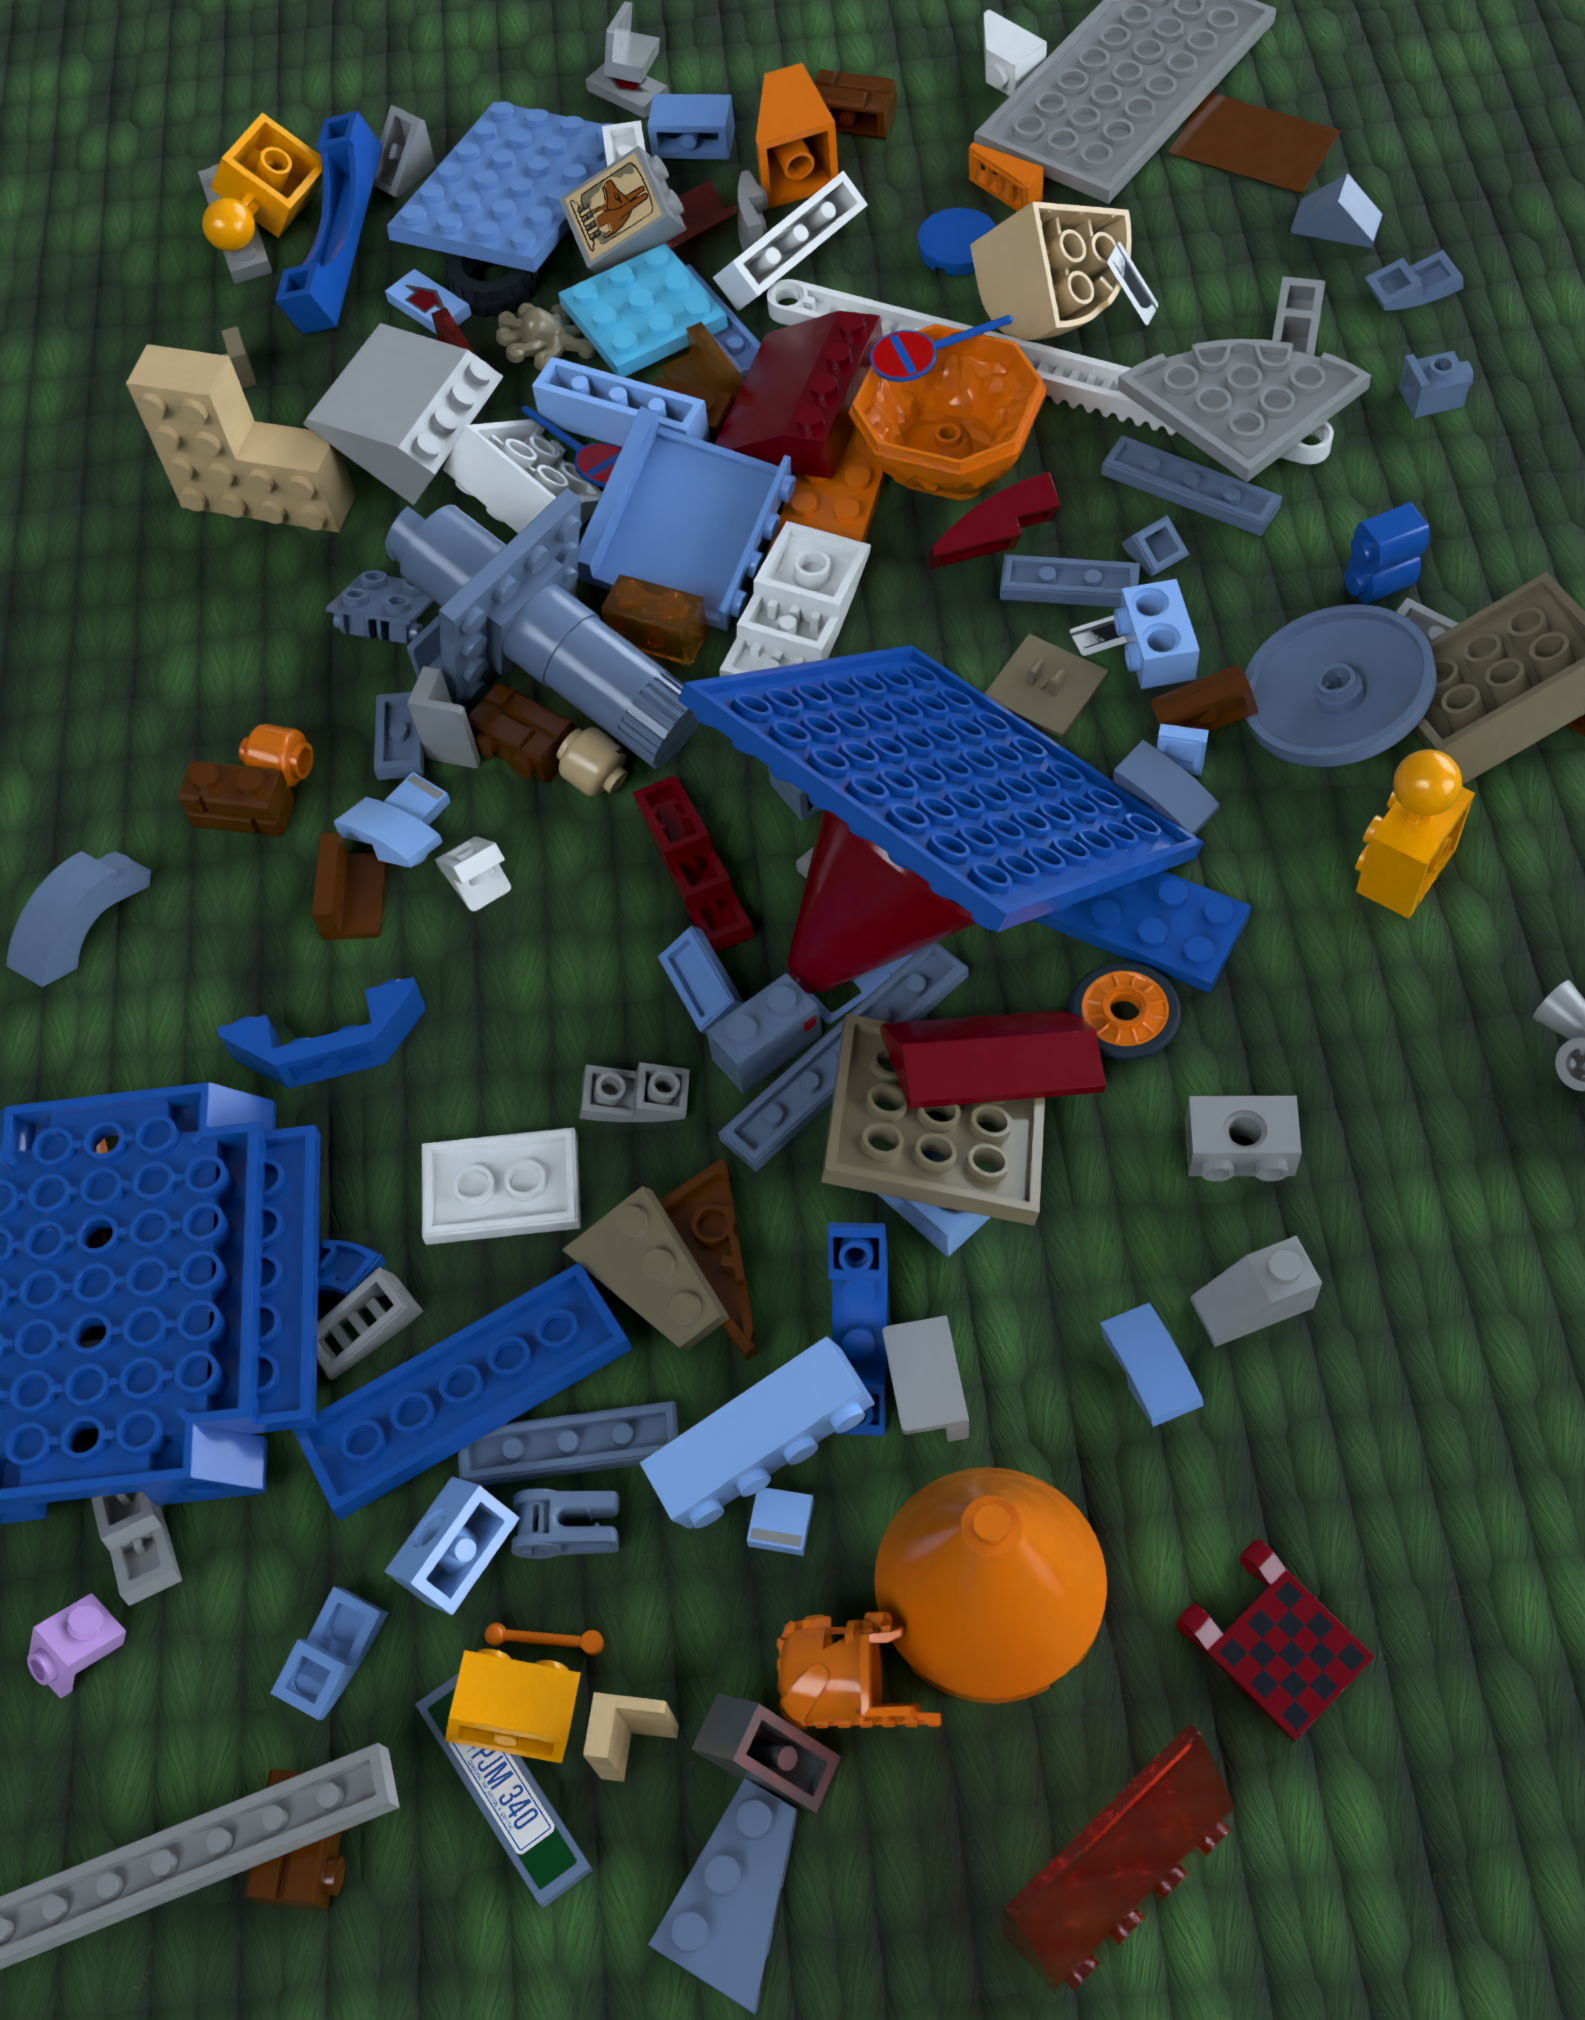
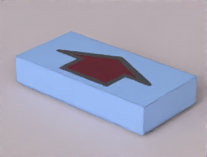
M416 269L410 271L385 290L389 303L441 338L472 315L468 303Z

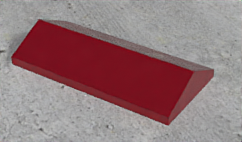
M1069 1010L884 1023L880 1027L883 1042L908 1109L1103 1093L1106 1087L1096 1030L1079 1015L1072 1014Z

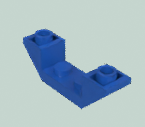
M414 977L403 980H388L380 986L365 989L371 1020L369 1024L361 1026L348 1025L334 1033L315 1038H298L284 1046H281L280 1038L267 1015L244 1017L232 1024L217 1027L219 1038L233 1060L283 1087L291 1089L386 1064L425 1012L426 1008Z
M829 1222L828 1279L831 1280L832 1341L843 1350L875 1402L873 1406L864 1411L865 1417L858 1425L846 1432L836 1433L834 1431L831 1434L885 1436L888 1366L882 1332L883 1328L888 1326V1252L885 1224Z

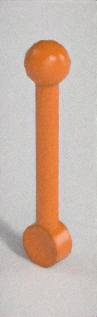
M492 1623L486 1628L484 1633L486 1642L493 1646L501 1645L504 1641L577 1647L582 1648L583 1652L590 1656L599 1654L604 1647V1640L601 1634L595 1630H588L582 1636L509 1630L500 1623Z

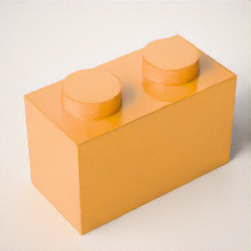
M481 1649L477 1652L464 1650L448 1718L445 1742L562 1764L581 1672L570 1671L562 1663L552 1660H540L535 1663L513 1660L506 1653L495 1649Z

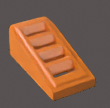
M972 142L969 146L970 181L1017 212L1032 201L1041 202L1043 200L1044 167ZM981 164L985 166V171L981 170Z

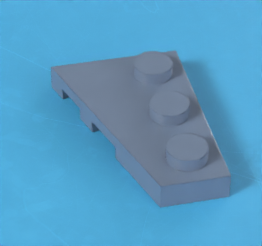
M744 1778L648 1945L756 2016L766 1958L769 1955L773 1936L772 1929L780 1891L784 1883L798 1812L791 1805Z

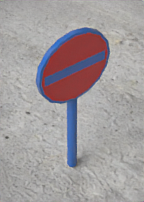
M1006 315L934 342L927 335L918 331L901 330L891 332L880 338L873 346L870 354L872 369L879 377L888 381L907 382L916 380L927 374L934 366L937 356L936 350L1012 323L1013 317Z
M529 406L522 407V412L577 451L574 466L576 472L585 481L605 488L622 449L621 447L608 443H592L583 446Z

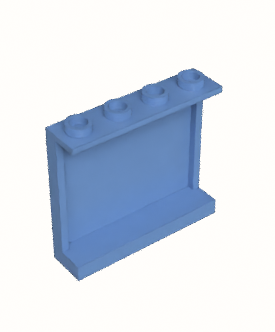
M640 406L580 542L577 569L579 572L578 580L728 631L733 617L740 618L744 611L748 598V592L744 590L749 578L755 579L763 564L764 553H761L764 542L766 539L772 541L777 532L780 522V515L777 514L780 504L782 501L789 502L792 496L796 476L791 475V457L784 455L780 466H776L659 426L657 412Z

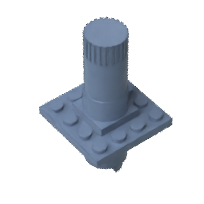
M568 488L564 489L507 545L455 505L441 507L426 520L409 506L398 515L388 532L385 550L392 561L397 560L400 563V572L404 578L442 606L439 609L442 674L453 704L461 705L464 708L468 705L475 706L485 696L488 685L498 675L505 676L515 665H518L543 686L550 687L655 769L667 764L685 746L688 739L691 738L693 732L699 726V721L695 719L693 711L678 701L684 684L602 622L599 615L580 602L576 596L577 579L579 576L577 571L578 555L580 553L579 533L582 525L580 520L581 498Z

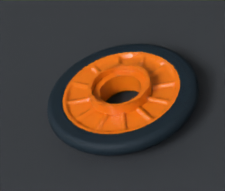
M1131 962L1110 963L1090 971L1078 982L1069 1002V1012L1079 1015L1096 1030L1100 1055L1115 1060H1139L1158 1053L1174 1038L1181 1021L1180 1001L1170 982L1157 971ZM1118 1002H1130L1137 1007L1139 1014L1132 1020H1121L1112 1014L1111 1008Z

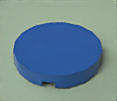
M962 207L944 209L932 214L921 224L917 234L919 257L927 267L935 270V266L945 269V274L948 275L972 274L975 272L970 244L997 225L989 216L975 209Z

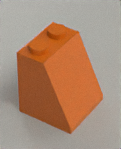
M803 63L764 74L756 133V148L760 185L766 191L767 209L813 196L838 175L835 121Z

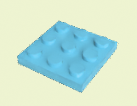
M666 243L558 293L561 307L612 371L621 377L630 375L728 328L726 313Z

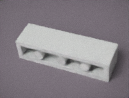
M842 171L717 273L713 279L736 310L739 311L792 269L868 204L845 172Z

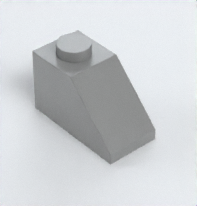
M1294 1236L1244 1256L1194 1293L1190 1300L1213 1346L1216 1347L1313 1309L1322 1286V1281L1298 1237Z

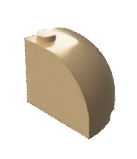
M1032 201L971 243L970 248L979 294L991 321L1011 315L1013 317L1012 323L998 328L1000 331L1008 336L1022 340H1041L1063 335L1094 319L1106 307L1111 305L1122 287L1107 264V260L1118 242L1122 244L1129 257H1131L1132 238L1129 210Z

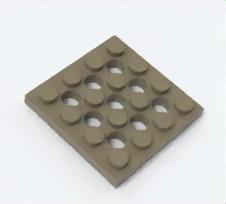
M846 1013L842 1027L821 1182L1034 1226L1040 1212L1045 1097L908 1109L895 1072L886 1071L879 1065L881 1063L892 1064L880 1033L881 1024L890 1022ZM874 1102H889L894 1105L896 1110H883L876 1106ZM926 1112H939L945 1115L947 1121L939 1122L933 1120ZM988 1122L994 1124L999 1132L986 1131L978 1123ZM869 1141H884L890 1145L892 1150H878ZM922 1152H937L941 1154L946 1161L935 1162L929 1160L922 1154ZM974 1162H988L994 1166L997 1172H985L979 1169Z

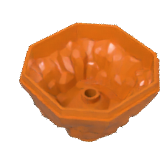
M933 324L917 331L927 335L934 342L965 330ZM983 334L936 350L937 356L934 366L927 374L916 380L907 382L888 381L879 377L871 365L848 412L853 424L879 462L881 469L892 476L895 482L913 490L954 500L974 498L982 490L993 486L1012 469L1024 449L1030 430L1044 402L1047 390L1043 380L1016 342Z

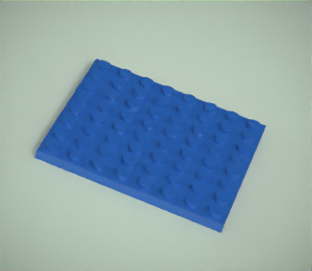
M912 645L685 682L678 698L680 703L694 712V717L697 721L708 727L718 729L732 740L731 743L737 750L758 758L770 767V773L774 777L798 787L809 795L808 799L814 806L838 816L848 824V829L854 835L870 840L888 853V858L894 864L901 868L912 870L929 882V887L935 894L955 901L971 913V918L974 922L996 932L1196 859L1204 844L1202 840L1123 787L1114 783L1110 778Z

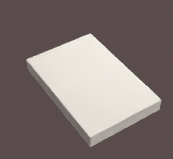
M575 1127L422 1144V1238L426 1245L581 1228L578 1140Z

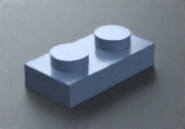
M412 692L376 695L374 771L378 780L407 778L412 772L419 776H424V749L407 705Z

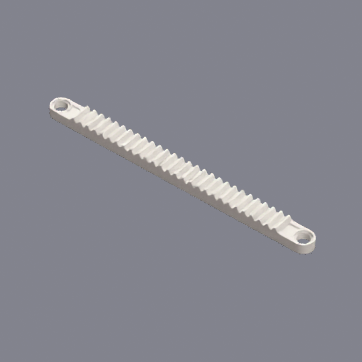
M780 280L774 283L767 292L769 316L774 321L787 326L836 311H848L880 315L883 337L891 332L901 330L917 331L933 324L960 330L973 328L970 325L798 280ZM786 298L798 300L793 305L785 306L778 304L780 300ZM992 331L983 333V335L1016 342L1043 380V384L1047 388L1045 397L1046 395L1051 396L1055 404L1059 405L1062 400H1067L1070 408L1073 409L1078 404H1082L1088 413H1092L1097 408L1102 416L1106 418L1111 413H1115L1121 422L1130 417L1136 426H1141L1145 421L1149 422L1152 430L1156 431L1160 426H1164L1168 434L1173 435L1176 432L1117 390L1118 377L1130 370V367ZM1326 421L1309 434L1321 440V443L1306 445L1300 441L1279 458L1310 465L1322 462L1330 454L1334 433L1332 426Z

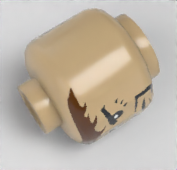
M589 727L584 731L580 728L575 729L563 741L556 754V757L560 760L558 766L560 775L588 797H596L605 790L613 794L628 775V772L623 768L627 759L626 750L597 727Z

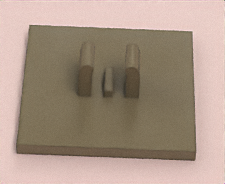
M1028 634L984 694L1023 721L1063 739L1108 677L1109 670L1032 634Z

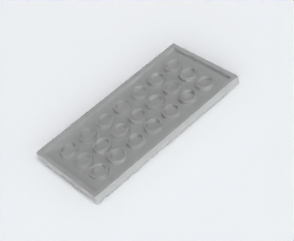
M1103 0L974 133V143L1044 167V177L1109 204L1275 22L1276 8L1255 0Z

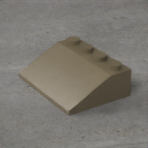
M1545 572L1430 640L1429 644L1437 669L1436 690L1429 709L1412 731L1424 749L1441 751L1449 755L1457 763L1461 771L1463 785L1584 715L1585 611Z

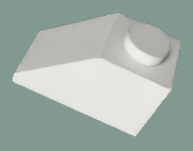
M989 9L984 13L986 83L1011 96L1046 59L1047 42Z

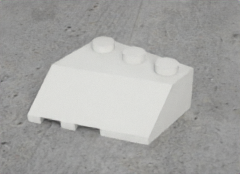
M532 419L465 425L443 467V470L456 480L455 484L461 491L475 496L487 507L486 511L489 515L498 521L505 522L518 534L566 488L581 498L580 520L582 525L592 517L602 495L597 486L585 481L576 472L574 464L563 460L562 456L566 450L558 441H547L542 435L545 428Z

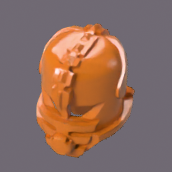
M890 1612L865 1613L864 1620H848L846 1627H831V1617L806 1616L804 1620L788 1622L784 1626L782 1636L777 1638L776 1646L779 1650V1658L777 1659V1670L779 1671L777 1691L780 1693L778 1707L782 1717L796 1728L806 1730L808 1726H815L816 1728H828L829 1726L850 1728L852 1725H860L861 1728L873 1727V1725H882L883 1727H895V1725L939 1727L941 1725V1713L922 1712L919 1703L882 1704L880 1643L894 1642L905 1636L904 1626H895ZM831 1634H844V1638L833 1644Z

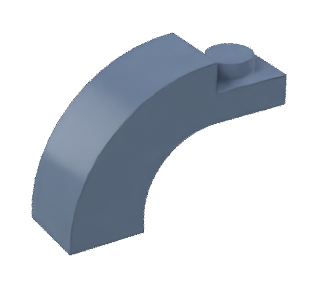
M80 851L65 860L43 880L22 910L10 940L6 967L41 987L78 969L81 945L91 925L102 912L113 904L149 887L151 870L116 851L99 859H95Z

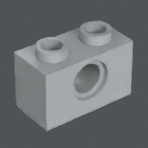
M1189 1096L1185 1116L1188 1176H1202L1209 1181H1224L1233 1176H1256L1263 1181H1278L1287 1176L1296 1175L1302 1154L1297 1096ZM1244 1136L1249 1138L1254 1144L1242 1146L1235 1143L1231 1138Z

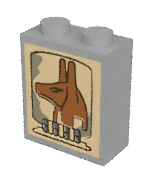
M637 146L559 198L585 263L595 274H600L650 249L667 243L687 230L680 216L684 212L683 205L675 192L671 189L669 190L665 179L669 177L665 165L657 155L651 157L640 146Z

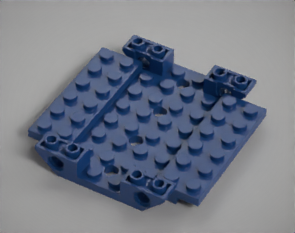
M210 1082L5 1106L0 1111V1524L47 1519L48 1502L143 1492L156 1506L266 1493L267 1439L264 1436L253 1434L316 1426L321 1134L316 1125L276 1129L277 1105L274 1100ZM119 1136L117 1145L111 1151L102 1154L95 1153L97 1145L105 1137ZM105 1228L113 1229L111 1239L104 1246L99 1248L88 1247L90 1238L98 1230ZM96 1326L106 1327L105 1336L99 1344L91 1348L81 1347L82 1337L89 1329ZM91 1428L98 1429V1440L90 1450L82 1453L74 1452V1441L81 1432Z

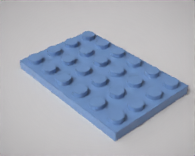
M493 102L388 223L389 240L535 273L570 229L559 198L607 167L602 126L613 124L586 121L578 116H561L548 113L543 109L513 106L509 102Z

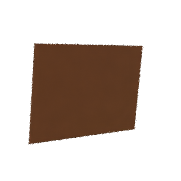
M1210 92L1198 105L1167 153L1303 194L1341 130Z

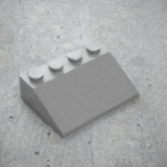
M380 323L307 416L303 425L414 505L453 450L464 426L472 423L504 376L467 349Z

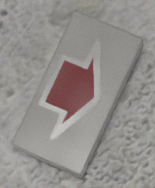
M604 64L585 79L587 91L645 119L650 114L653 94H669L667 85L648 76H645L642 83L604 76Z

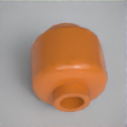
M261 724L251 731L249 737H245L242 740L239 748V759L244 766L282 770L287 786L293 787L301 779H305L309 775L313 764V749L303 733L295 728Z

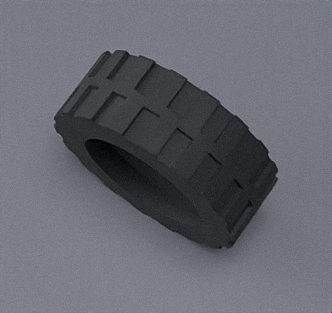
M454 254L448 255L446 259L447 265H445L451 293L469 304L472 315L476 314L480 315V317L488 318V316L498 317L504 311L514 313L521 304L529 303V300L534 298L537 293L536 288L539 287L538 271L534 273L512 268V271L502 278L492 281H479L473 279L475 274L489 267L503 265Z

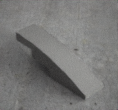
M91 1428L81 1432L74 1441V1452L82 1453L90 1450L98 1440V1429ZM143 1492L91 1497L100 1539L110 1551L119 1594L128 1606L182 1581L161 1506H156Z

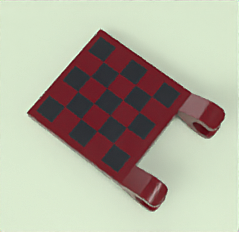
M1257 1539L1240 1555L1239 1562L1248 1573L1268 1587L1258 1599L1224 1633L1220 1631L1211 1617L1196 1604L1190 1605L1177 1619L1176 1626L1187 1639L1203 1650L1295 1742L1375 1656L1284 1567L1266 1543Z

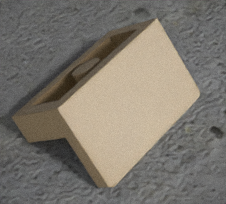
M594 1692L583 1756L601 1779L624 1782L632 1733L677 1738L679 1725L666 1701Z

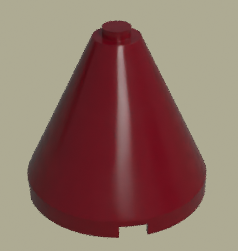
M823 810L788 954L787 965L792 970L789 976L808 994H812L814 990L826 993L977 923L973 921L969 911L955 901L935 894L930 889L929 882L912 870L904 869L894 864L888 858L886 851L872 841L854 835L848 829L846 822L832 812Z

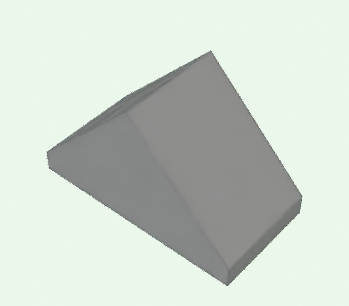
M391 105L380 138L382 150L373 186L394 197L400 198L435 168L436 164L425 121Z

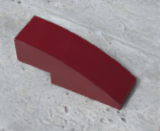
M1050 472L1018 482L997 492L972 508L951 526L932 547L928 559L930 570L1014 549L1022 534L1020 529L1053 521L1060 504Z

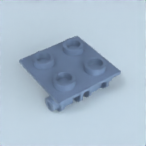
M371 570L362 572L326 607V612L335 613L333 618L334 627L340 628L343 634L366 636L368 638H375L378 635L380 640L390 638V641L409 644L423 630V625L417 623V618L434 600L407 579L390 577L385 572Z

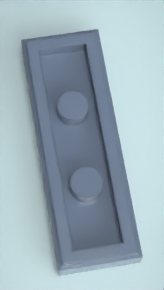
M1005 554L1000 599L1120 607L1122 588L1138 586L1140 563Z

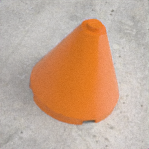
M984 1467L957 1471L945 1475L917 1491L904 1503L889 1523L882 1538L875 1564L874 1582L878 1612H890L895 1626H904L905 1636L892 1642L893 1645L911 1666V1670L922 1680L948 1695L963 1700L993 1704L1009 1703L1027 1699L1050 1689L1051 1684L1066 1675L1075 1665L1078 1666L1085 1658L1099 1632L1104 1615L1107 1596L1106 1568L1102 1550L1090 1524L1080 1510L1057 1489L1038 1478L1015 1470Z

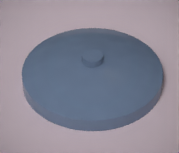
M1360 604L1340 605L1304 615L1274 633L1263 643L1249 662L1245 674L1251 686L1259 713L1247 717L1246 721L1254 738L1268 752L1278 758L1298 765L1333 767L1373 757L1406 737L1422 720L1431 705L1436 690L1437 669L1429 641L1422 630L1407 617L1378 606Z

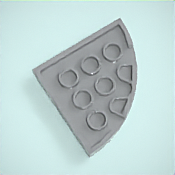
M1227 339L1192 344L1191 351L1168 358L1163 353L1154 356L1118 377L1117 390L1241 479L1248 482L1369 389L1372 375L1347 361L1325 352L1319 358L1310 354L1293 351L1294 344L1264 339Z

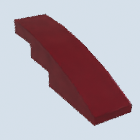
M676 775L632 792L634 801L694 926L702 929L715 953L755 937L752 923L733 891L731 879L713 849L710 835Z

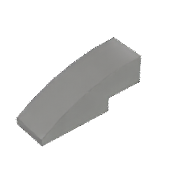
M1282 277L1272 341L1294 344L1293 351L1314 356L1326 281Z

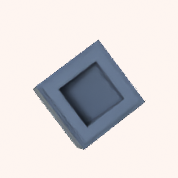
M1168 515L1121 543L1125 551L1137 563H1140V566L1151 577L1189 555Z

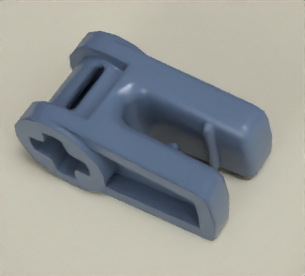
M537 1488L516 1492L513 1495V1509L518 1512L520 1519L518 1520L517 1536L512 1538L511 1553L522 1558L544 1559L558 1555L618 1552L619 1534L613 1526H599V1523H595L594 1526L562 1525L567 1520L588 1519L589 1522H592L596 1518L616 1517L620 1508L618 1493L616 1491H555ZM537 1517H538V1531H536Z

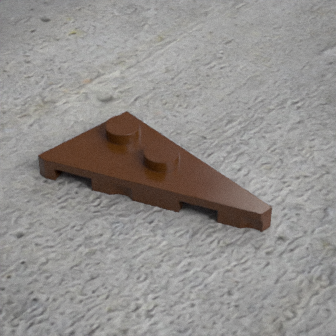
M721 1158L660 1199L659 1202L730 1317L720 1327L746 1361L758 1354L729 1175L727 1165Z

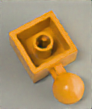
M262 112L220 160L210 189L222 198L211 202L205 209L202 218L203 231L208 241L222 251H239L251 242L255 232V222L279 238L318 192L323 180L321 155Z
M1432 749L1420 750L1408 755L1397 767L1393 779L1394 790L1387 803V807L1390 810L1384 818L1376 815L1369 824L1362 840L1367 846L1362 851L1355 866V870L1361 872L1356 892L1408 919L1455 852L1475 795L1474 792L1462 787V775L1457 763L1449 755Z

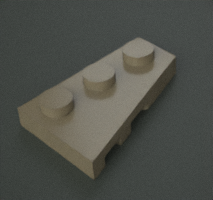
M641 1186L562 1249L577 1263L580 1262L583 1268L679 1348L690 1350L730 1319L652 1189Z

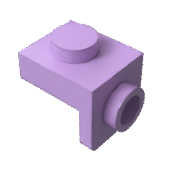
M91 1593L33 1627L30 1650L27 1657L29 1670L38 1683L41 1685L48 1684L59 1698H63L72 1692L76 1673L124 1645L126 1630Z

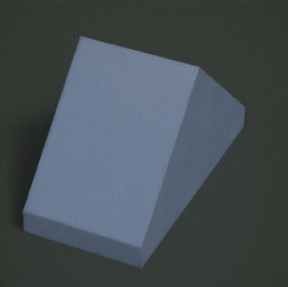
M1347 173L1301 199L1291 226V233L1372 248L1382 219V213Z

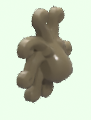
M523 303L518 308V318L509 311L501 312L498 316L500 328L496 331V340L500 345L507 346L506 358L510 362L519 363L524 360V357L532 356L534 357V366L542 371L551 356L559 358L563 355L564 351L578 352L581 358L591 359L596 356V349L588 339H580L581 337H586L576 324L571 325V318L560 304L553 305L551 313L540 307H534L531 303Z

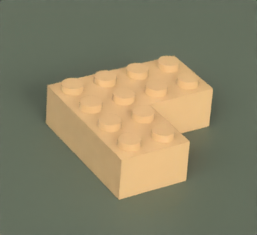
M146 345L126 384L182 508L225 514L235 518L244 517L263 520L273 524L282 523L307 527L311 530L340 532L357 495L342 452L310 429L254 421L230 356Z

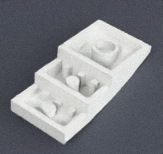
M786 521L753 581L754 594L737 623V638L720 667V676L828 659L856 592L871 545Z

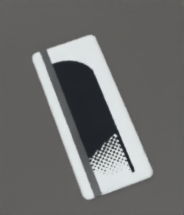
M1118 242L1107 260V264L1145 325H1148L1158 308V302L1126 250Z
M1114 615L1070 629V634L1083 656L1127 643L1125 635H1117Z

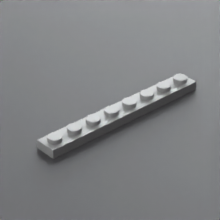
M379 1743L373 1744L1 1896L0 1970L400 1808L389 1749Z

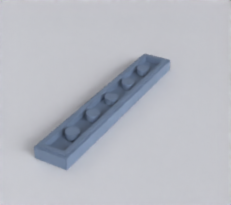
M938 942L917 951L849 1014L890 1023L920 1021L968 977V966ZM845 1018L718 1132L720 1141L753 1171L757 1172L832 1103L842 1027Z

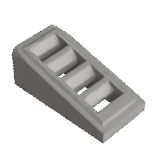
M379 1267L318 1322L317 1364L329 1379H336L407 1327L423 1313V1310L393 1273ZM385 1295L394 1304L389 1310L379 1300ZM367 1308L377 1319L372 1325L369 1324L361 1313ZM349 1321L360 1334L355 1341L343 1327ZM331 1334L344 1349L338 1356H336L325 1341V1338Z

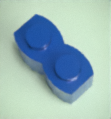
M1411 502L1362 521L1355 529L1354 538L1351 541L1352 555L1348 560L1347 570L1344 572V582L1348 591L1353 596H1357L1363 605H1368L1411 587L1419 579L1421 571L1420 555L1425 552L1428 546L1429 526Z

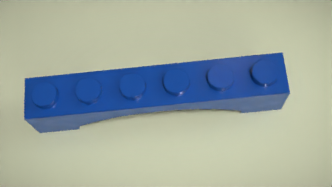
M358 110L324 119L316 148L321 154L323 171V203L319 229L313 247L303 264L283 270L275 302L302 335L337 327L382 150V144Z

